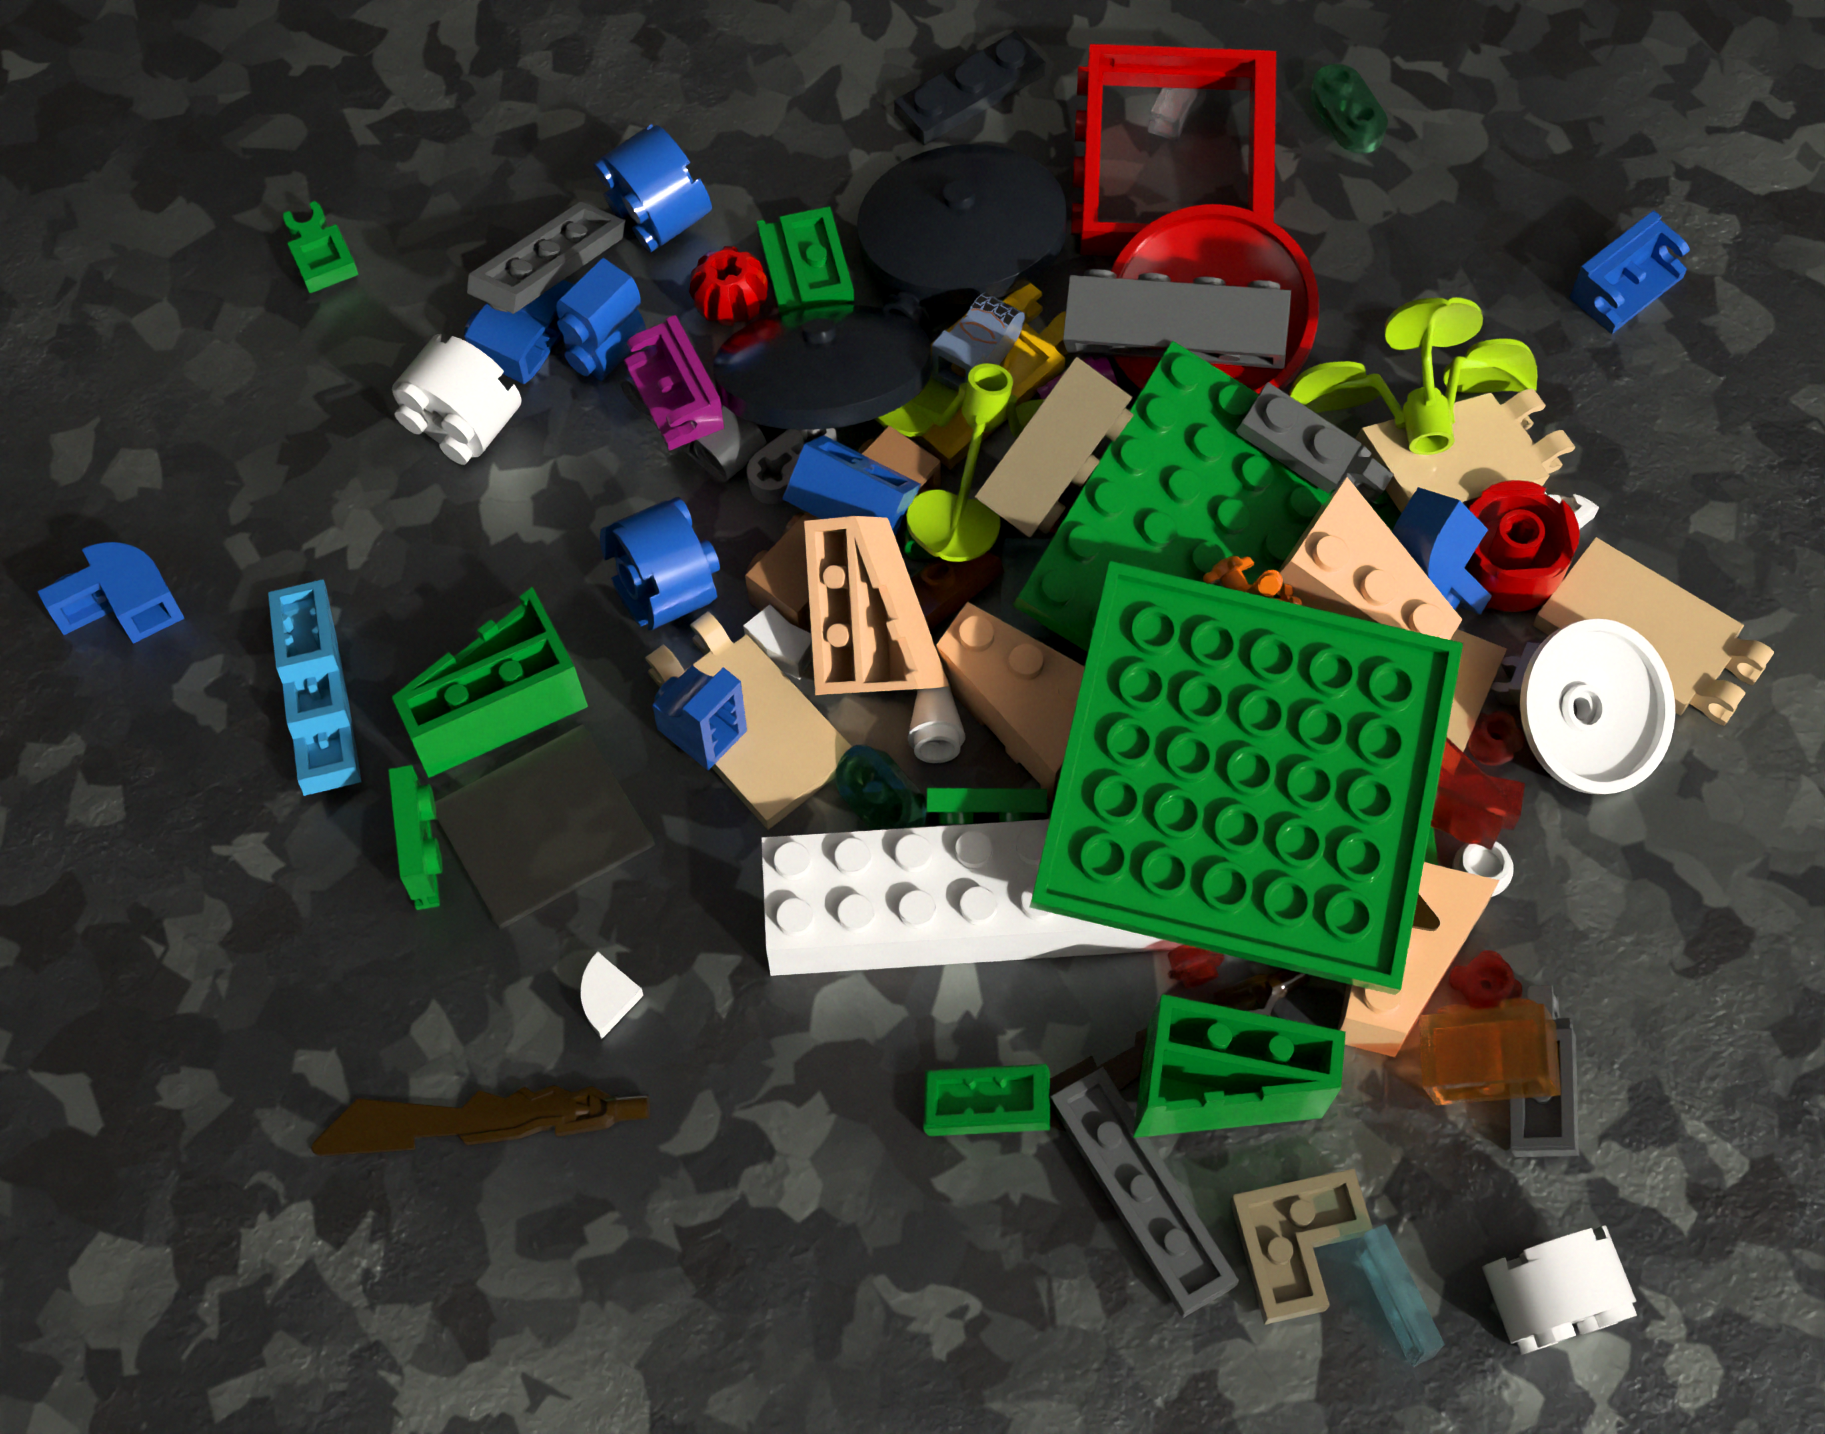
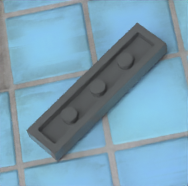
M580 201L471 272L468 279L467 293L486 301L493 309L514 314L623 238L625 220Z
M1104 1067L1050 1096V1106L1181 1317H1186L1235 1288L1239 1281L1150 1139L1148 1137L1133 1138L1135 1116Z

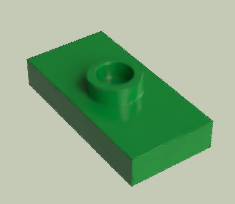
M1047 1064L925 1070L923 1129L927 1136L1050 1130V1070Z

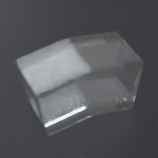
M1162 88L1150 111L1148 132L1178 142L1187 122L1204 108L1207 89Z

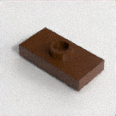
M989 551L976 559L962 562L947 561L937 557L910 578L929 631L1004 573L999 557Z

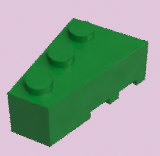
M533 587L519 596L521 604L498 623L490 619L477 629L479 638L460 653L453 656L448 652L392 696L428 778L588 707L576 669Z
M1161 994L1146 1030L1133 1138L1322 1118L1341 1089L1346 1031Z

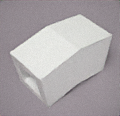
M768 605L743 625L744 634H747L782 672L800 680L813 659L811 633L790 624L775 608Z

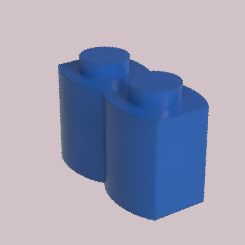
M602 258L556 304L559 317L557 324L564 335V344L567 350L565 352L566 360L581 375L588 376L591 374L600 381H603L631 353L627 341L635 334L646 330L645 322L638 310L641 305V297L635 281L630 275L605 258Z
M562 280L514 314L493 309L487 303L481 310L474 311L467 320L464 329L466 342L472 344L496 362L504 371L503 375L522 384L527 383L540 370L552 347L564 337L557 324L559 317L556 304L574 284Z

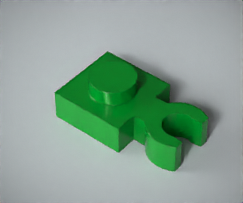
M316 201L309 203L313 216L307 222H296L290 211L283 213L286 228L293 241L287 242L309 294L359 275L337 224L327 227L323 210Z

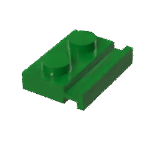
M830 206L779 216V222L765 224L764 220L756 221L758 237L778 313L809 306L854 302V289Z
M412 765L388 769L400 878L411 900H414L416 910L440 906L437 874L442 873L443 869L437 838H432L430 820L436 819V807L431 785L421 786Z
M927 788V812H939V824H974V812H998V823L1034 820V813H1047V789Z

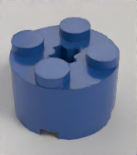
M652 124L592 164L599 179L609 189L603 194L609 207L617 217L623 219L629 216L636 224L632 227L641 245L649 253L661 247L712 211L710 197L701 179L698 178L693 182L685 167L690 161L663 128L658 125L653 127Z
M680 497L657 503L601 529L600 545L604 560L606 561L613 557L616 560L618 575L611 577V580L622 603L638 625L648 624L647 630H653L709 605L717 598L716 588L711 575L720 570L717 554L708 540L704 539L699 542L692 528L690 512Z

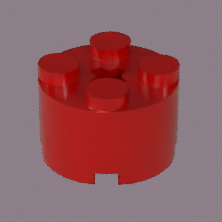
M1522 480L1499 482L1484 490L1482 495L1469 507V510L1488 529L1464 567L1492 595L1484 609L1493 608L1507 612H1520L1545 605L1560 586L1574 557L1580 538L1577 518L1571 507L1563 499H1561L1559 504L1555 499L1545 494L1546 488L1539 484Z

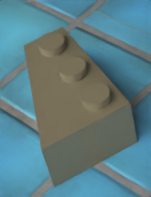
M1076 356L978 491L975 498L1028 537H1031L1037 528L1047 534L1066 509V506L1059 502L1058 499L1072 482L1081 488L1100 462L1099 459L1092 455L1094 450L1105 436L1114 442L1134 416L1132 412L1126 409L1132 397Z

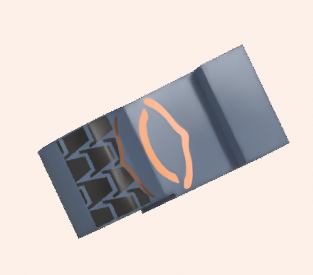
M986 292L981 294L970 307L966 317L962 318L950 333L944 330L932 344V378L959 393L960 384L967 383L968 374L973 367L985 363L999 365L1012 349L1021 333L1025 319L1024 313ZM954 363L965 369L966 377L954 373L951 365Z

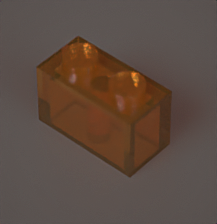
M1517 998L1501 1002L1499 1008L1475 1010L1471 1006L1456 1004L1439 1008L1437 1014L1419 1015L1422 1087L1436 1105L1561 1095L1556 1023L1544 1003L1537 1004L1530 999Z

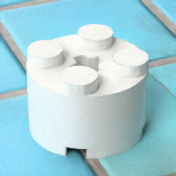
M441 334L434 335L392 387L394 398L400 406L395 412L397 420L412 433L421 434L425 432L432 439L440 443L439 446L446 456L461 465H465L471 457H479L520 407L521 396L514 384L509 391L506 390L498 380L504 371L489 356L472 344L454 336L447 343L441 342Z
M1606 1225L1600 1226L1595 1230L1590 1228L1525 1249L1523 1250L1524 1253L1519 1255L1520 1258L1507 1262L1504 1257L1482 1267L1511 1344L1517 1342L1521 1355L1576 1336L1572 1324L1576 1323L1580 1335H1584L1637 1316L1632 1304L1636 1302V1299Z

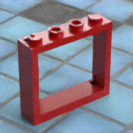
M1090 44L1088 67L1078 66L1076 96H1086V110H1076L1075 142H1084V156H1074L1073 188H1083L1082 203L1072 204L1071 235H1081L1080 255L1119 256L1128 242L1139 231L1149 225L1143 223L1098 222L1103 85L1250 91L1248 210L1256 212L1274 222L1276 51Z

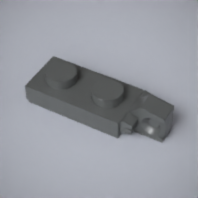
M1269 382L1262 388L1236 429L1238 435L1328 494L1333 489L1336 490L1348 477L1365 500L1372 504L1384 492L1394 475L1374 458H1370L1372 453L1365 446H1360L1362 443Z
M1552 985L1527 986L1528 1020H1515L1514 1030H1509L1511 1151L1515 1157L1579 1156L1577 1056L1573 1022L1571 1018H1559L1558 995H1554Z

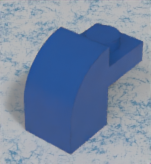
M1418 487L1398 518L1392 533L1454 610L1460 607L1479 615L1482 613L1492 595L1464 567L1488 529L1460 500Z
M106 542L83 548L82 551L90 564L89 567L77 573L66 574L57 579L54 584L37 591L45 608L63 635L114 611L134 644L185 619L153 560L142 550L125 543Z

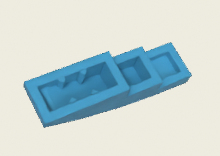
M322 579L268 592L276 669L283 685L286 721L293 738L297 779L302 793L306 796L361 782L354 729L325 582Z

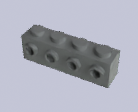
M1107 270L1084 271V276L1070 275L1063 341L1067 353L1160 360L1173 340L1211 364L1284 369L1291 290H1280V284L1262 280L1251 281L1247 287L1225 286L1226 282L1224 280L1214 277H1197L1193 279L1192 283L1171 282L1169 276L1158 273H1143L1138 275V280L1116 278L1114 272Z

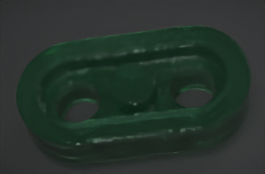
M1330 64L1319 69L1313 78L1310 99L1335 140L1341 147L1353 153H1369L1376 150L1384 141L1388 118L1361 75L1355 69L1343 64Z
M861 744L851 747L843 754L836 769L835 780L837 789L870 831L923 827L927 815L925 797L887 752Z

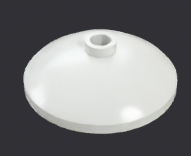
M1588 619L1573 622L1559 628L1550 634L1536 649L1524 673L1520 694V711L1527 742L1538 762L1553 778L1579 792L1610 794L1625 791L1636 786L1646 779L1659 765L1668 749L1674 729L1675 700L1672 683L1662 659L1642 635L1616 621ZM1573 703H1575L1577 707L1576 716L1573 711Z

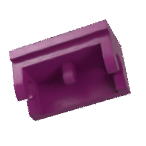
M676 315L666 318V322L635 334L627 341L631 352L639 351L651 345L647 350L637 352L624 359L626 369L668 451L724 429L720 397Z

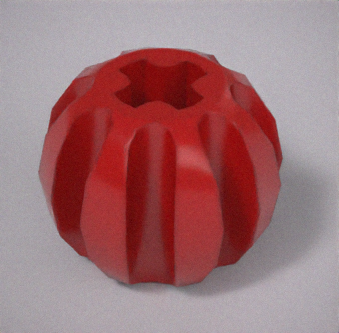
M724 246L722 250L715 252L710 250L698 259L697 267L691 271L689 293L694 300V306L697 311L708 321L718 320L721 326L733 327L737 321L748 322L759 314L760 306L766 301L768 279L763 272L760 261L747 251L738 252V249L734 246Z

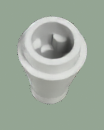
M948 678L950 687L917 689L908 743L914 749L916 757L928 763H943L954 759L960 753V746L965 741V732L951 693V683Z

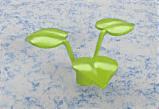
M1458 297L1448 299L1422 298L1398 307L1388 317L1384 328L1386 341L1391 348L1406 350L1421 347L1423 387L1415 389L1408 394L1407 402L1404 404L1403 409L1381 375L1375 373L1366 375L1364 365L1351 361L1323 363L1305 370L1295 379L1288 395L1315 413L1360 406L1381 395L1395 417L1396 428H1406L1409 449L1419 455H1434L1448 450L1455 442L1452 424L1455 423L1453 409L1456 392H1522L1527 389H1534L1536 391L1538 374L1534 355L1523 342L1508 338L1485 340L1472 345L1467 350L1465 357H1454L1451 363L1444 368L1443 379L1447 388L1445 396L1441 395V391L1434 387L1432 346L1449 347L1466 342L1480 331L1483 324V316L1480 307L1468 299Z
M985 363L973 367L968 374L967 383L960 384L958 395L955 390L933 379L931 373L927 385L915 398L902 407L875 418L884 428L890 426L904 436L918 437L926 434L933 423L941 427L946 426L962 407V414L967 424L973 428L958 496L946 490H928L915 496L907 509L906 524L910 535L927 552L935 557L939 556L943 560L962 562L976 559L985 554L995 544L1001 526L1000 516L978 499H968L983 432L994 430L1005 420L1007 415L1011 433L1014 437L1018 438L1045 400H1030L1016 407L1017 397L1011 395L1013 378L1005 368L996 364ZM1101 441L1100 444L1097 446V448L1094 450V452L1092 453V455H1094V454L1096 453V451L1098 450V448H1099V446L1101 445L1102 441Z

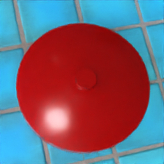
M1204 204L1173 211L1151 222L1139 231L1121 251L1111 269V272H1114L1116 278L1138 280V275L1158 273L1169 276L1171 282L1192 283L1193 279L1197 277H1214L1224 280L1226 282L1225 286L1247 287L1251 281L1262 280L1280 284V290H1291L1284 369L1211 364L1258 394L1267 382L1282 391L1300 372L1311 352L1319 320V294L1314 272L1309 260L1296 241L1279 225L1256 212L1222 204ZM1112 356L1121 374L1139 393L1160 361L1156 359Z

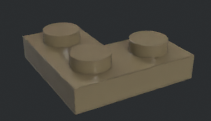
M1355 1168L1234 1194L1230 1200L1264 1325L1326 1311L1329 1307V1301L1313 1248L1369 1236L1373 1230Z

